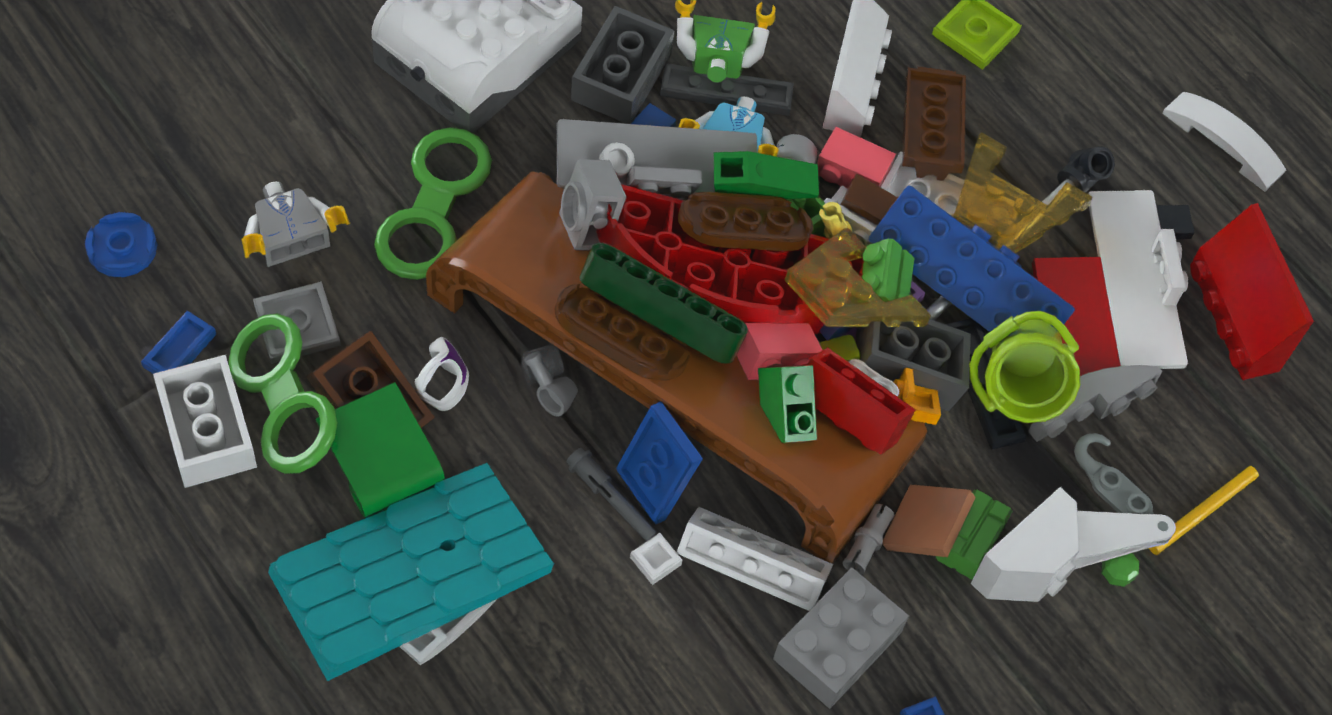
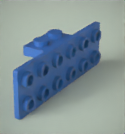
M910 185L906 186L868 238L872 244L888 238L898 242L902 246V250H907L915 258L912 274L989 332L1009 317H1015L1025 312L1043 311L1057 317L1065 324L1075 311L1071 304L1022 269V265L1016 262L1020 257L1018 254L1004 244L1000 249L989 242L992 235L979 225L975 224L973 228L963 225Z

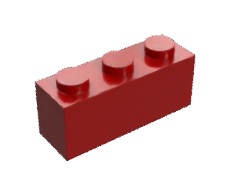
M829 348L810 358L807 366H813L815 409L829 417L838 428L847 430L861 440L862 444L871 451H876L882 455L895 446L916 409Z

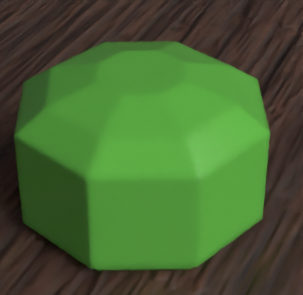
M1133 553L1102 561L1101 574L1112 585L1125 587L1135 580L1139 573V560Z

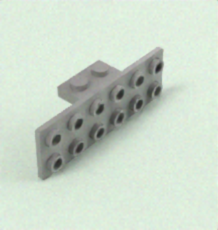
M560 119L557 122V186L565 188L567 183L570 182L577 159L599 160V156L606 146L618 142L628 146L634 153L635 158L634 166L627 176L619 179L620 184L657 194H670L673 197H687L697 192H715L713 152L750 151L757 153V135L748 132Z

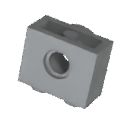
M577 159L570 182L564 188L559 214L574 250H591L593 244L600 243L597 229L604 228L608 223V204L612 208L611 218L616 219L618 222L626 200V194L610 160Z

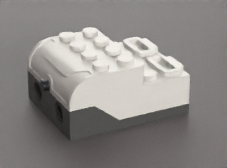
M387 0L379 10L372 26L374 63L456 127L474 134L581 40L582 7L573 0Z

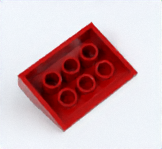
M1256 203L1251 204L1202 245L1190 265L1192 278L1198 282L1202 290L1204 304L1208 310H1211L1216 321L1217 333L1221 339H1224L1230 352L1231 364L1238 370L1242 380L1280 372L1314 322L1259 204Z

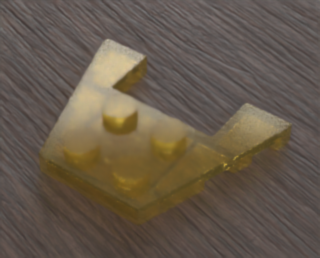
M981 132L978 136L954 213V218L963 225H968L971 228L975 224L979 225L992 235L989 242L1000 249L1004 244L1017 253L1041 238L1044 232L1055 225L1060 226L1068 221L1071 215L1079 210L1084 211L1090 206L1093 197L1068 182L1065 183L1051 203L1046 205L993 174L991 171L1005 155L1007 147Z
M844 228L789 268L784 279L827 327H868L870 321H883L887 327H899L901 322H914L915 327L927 326L931 314L913 295L884 302L873 291L872 286L857 274L848 261L862 258L867 247L849 228Z

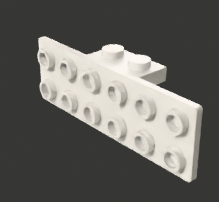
M1151 190L1090 191L1087 200L1098 257H1101L1120 365L1158 366L1160 369L1185 368L1188 360L1176 305L1183 292H1186L1188 288V276L1185 271H1182L1180 262L1182 247L1180 242H1176L1174 229H1161L1154 193Z

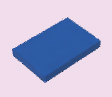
M658 402L650 406L616 470L652 521L658 524L667 519L703 458L664 404Z

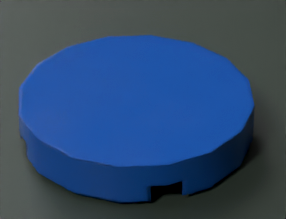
M118 212L104 216L94 228H90L87 232L85 248L89 262L97 271L111 277H127L135 275L149 266L156 255L157 241L153 227L142 220L140 216L134 213Z

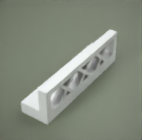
M701 507L697 508L688 521L676 552L683 557L808 611L817 603L833 564Z

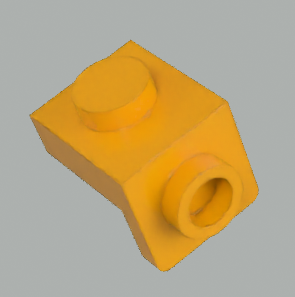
M904 368L900 378L893 381L899 389L898 397L916 409L911 420L936 425L941 417L938 390L916 386L914 384L913 369Z

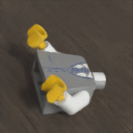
M281 182L268 183L263 188L266 199L255 203L256 214L248 220L246 231L242 238L245 258H249L251 253L261 252L262 255H265L267 267L330 247L327 226H329L331 232H335L337 225L350 224L343 206L330 208L314 197H307L302 189L297 188L285 192Z

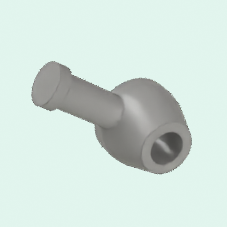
M540 351L528 355L524 361L526 365H529L540 385L537 389L538 400L548 413L554 416H561L570 408L578 392L577 387L568 377L564 376L553 379L541 359Z

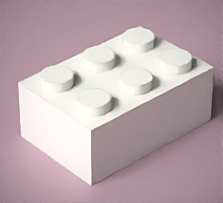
M226 355L153 374L185 488L257 468L253 447Z

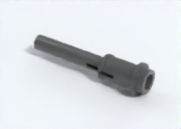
M581 447L568 457L566 461L569 465L568 470L571 473L576 472L592 489L594 494L600 493L646 542L658 534L610 483L612 477L591 458L592 452L590 450L585 451Z

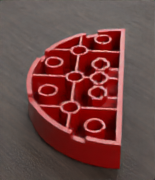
M623 184L621 186L626 194V200L618 222L616 219L611 218L612 208L608 204V223L604 228L597 229L600 243L615 247L739 318L744 323H809L814 334L821 333L820 329L841 306H849L852 299L857 297L859 292L858 284L863 275L864 247L811 234L806 246L795 251L722 248L703 244L690 237L679 224L678 212L684 200Z

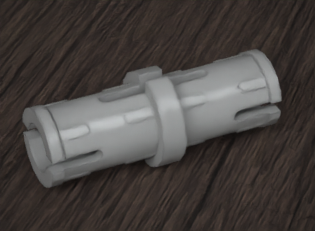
M875 504L864 526L857 529L854 535L855 542L843 561V566L846 570L857 565L856 571L861 575L864 574L873 553L880 550L883 544L882 537L895 516L889 507L885 506L881 514L879 512L882 504Z

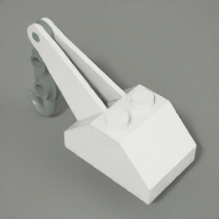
M1097 433L1086 434L1075 445L1076 461L1085 470L1094 491L1117 513L1077 511V502L1059 487L985 554L971 584L986 599L1038 602L1047 593L1052 597L1056 595L1067 583L1066 578L1074 569L1155 546L1165 545L1175 533V523L1166 515L1154 514L1150 498L1118 469L1095 461L1087 452L1088 445L1098 442L1109 446L1111 441Z

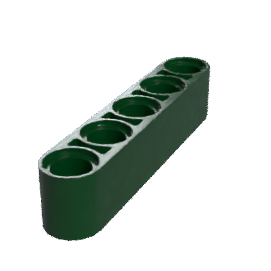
M604 243L593 244L579 276L580 281L585 286L709 358L724 364L734 361L748 332V328L743 321L615 247Z

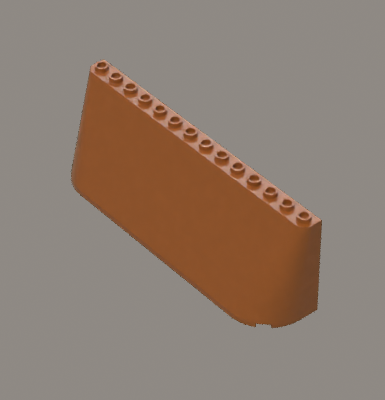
M530 172L428 268L426 273L427 296L454 314L463 305V289L474 292L647 408L662 402L683 432L791 504L802 517L806 527L801 547L817 558L834 564L855 535L857 529L868 518L873 506L879 503L922 445L927 435V428L924 422L910 420L898 443L880 455L876 451L867 449L861 440L847 430L838 428L829 417L815 409L817 440L783 443L760 406L759 380H748L737 355L732 363L724 364L709 358L686 344L685 348L690 352V358L684 372L671 380H652L634 373L569 333L558 322L555 315V305L559 294L564 288L574 284H580L579 288H588L580 281L579 276L590 250H574L559 214L564 189L558 187L545 173Z

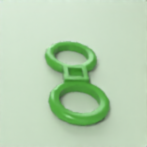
M445 128L435 130L426 135L414 148L411 166L414 177L422 187L412 208L399 210L384 220L377 230L374 244L378 260L391 273L401 278L416 280L426 278L427 270L432 263L457 241L454 228L447 221L456 196L469 194L482 186L490 174L492 163L488 146L479 136L465 129ZM446 143L462 144L470 148L476 155L478 160L477 167L471 175L463 180L453 182L440 180L434 177L425 165L426 157L431 150ZM407 224H426L434 228L441 235L443 241L442 249L436 257L428 262L419 264L406 263L396 258L390 251L389 242L394 232Z
M276 313L260 316L249 322L239 332L231 346L228 364L232 379L237 386L251 393L262 392L269 408L270 414L263 425L261 436L263 457L273 469L284 474L301 473L315 466L328 453L335 440L338 422L335 408L326 396L313 391H304L299 377L294 371L300 360L303 345L300 329L291 318ZM268 330H281L285 335L286 346L279 364L263 376H249L245 368V358L252 342ZM302 408H315L319 413L320 428L314 443L304 453L296 457H283L279 452L277 441L279 431L285 420L292 413Z

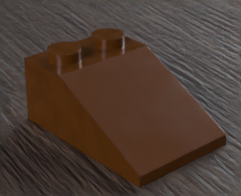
M371 330L306 376L317 393L326 396L335 409L395 382L420 428L435 418Z

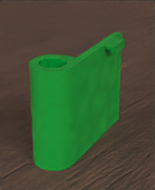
M395 382L335 409L338 424L335 440L330 448L348 480L353 500L364 518L389 507L391 504L435 485L437 482L445 480L444 472L437 456ZM317 417L316 422L320 428V417Z

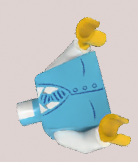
M740 97L736 106L720 103L715 111H709L696 120L683 118L680 121L679 128L755 133L757 135V153L778 157L779 149L774 144L771 132L763 127L765 117L754 112L757 104L752 98Z

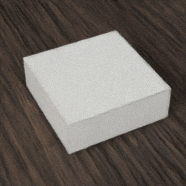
M661 533L655 535L630 554L632 561L652 585L682 565L681 557Z

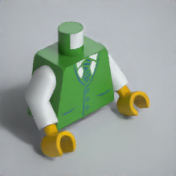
M676 0L675 8L681 14V18H677V46L684 56L692 61L694 72L706 74L713 82H722L726 77L736 79L741 76L744 68L751 67L763 57L770 32L767 30V27L775 21L776 8L774 5L771 14L767 16L761 14L762 2L757 5L756 20L758 27H754L755 23L699 15H694L693 18H690V13L694 10L696 0H690L688 5L682 3L681 0Z

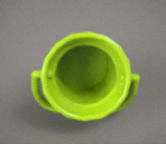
M1030 311L1015 317L1011 316L983 337L984 340L974 350L969 363L970 381L975 393L989 412L997 409L1009 419L1024 423L1046 422L1061 415L1075 401L1081 383L1080 369L1073 353L1079 349V345L1067 327L1057 317L1043 311ZM1062 338L1065 340L1067 344L1062 343ZM990 347L992 348V355L985 373L986 393L978 377V365L982 354Z

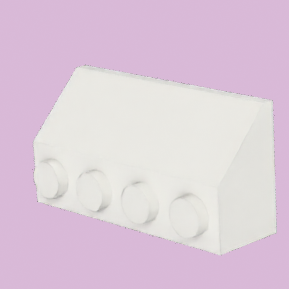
M874 0L852 1L823 129L833 131L835 127H838L861 137L863 126L871 125L875 106H870L869 101L870 99H877L881 82L875 79L876 73L882 74L887 56L880 53L882 48L888 49L892 30L886 29L889 15Z

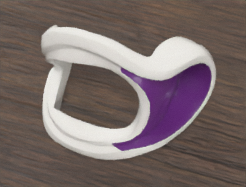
M440 337L429 346L432 359L421 370L418 378L415 379L414 390L429 405L440 411H447L452 409L464 396L468 385L469 371L455 347L446 338ZM439 366L457 375L453 388L440 401L425 392L428 382Z

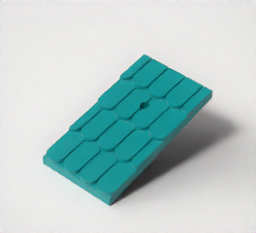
M488 463L437 482L434 488L391 504L383 512L327 533L326 538L286 553L270 564L268 574L327 681L551 573L553 561L547 552L544 551L543 546L531 528L527 526V522L513 501L510 500L511 498L497 477L494 476V472Z

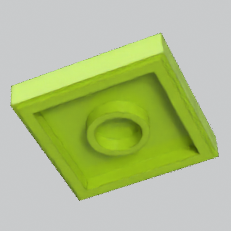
M961 0L933 28L932 35L983 70L1020 32L1022 25L985 0Z

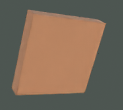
M910 485L883 539V546L887 551L948 557L976 497L971 490Z

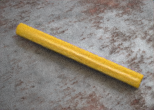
M1248 466L1175 523V533L1168 543L1149 548V550L1154 555L1160 554L1259 477L1258 471L1253 466Z

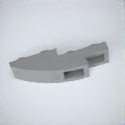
M1131 365L1106 368L1080 376L1081 385L1075 401L1061 415L1046 422L1032 423L1028 432L1038 442L1046 436L1050 438L1056 437L1066 429L1069 422L1074 419L1080 422L1092 414V412L1095 413L1099 420L1111 413L1113 416H1117L1129 407L1130 401L1137 397L1143 400L1150 396L1157 389L1156 382L1163 371L1158 366Z

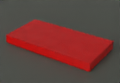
M1101 257L1034 258L1032 262L1034 278L1075 308V311L1064 325L1079 345V349L1073 354L1080 369V376L1106 368L1121 366ZM1062 338V343L1067 344L1065 340Z

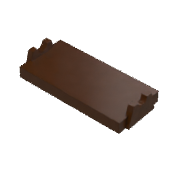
M908 67L902 166L915 168L917 178L934 175L937 180L944 181L950 172L959 174L963 172L965 160L966 75L956 74V71L918 67V69Z

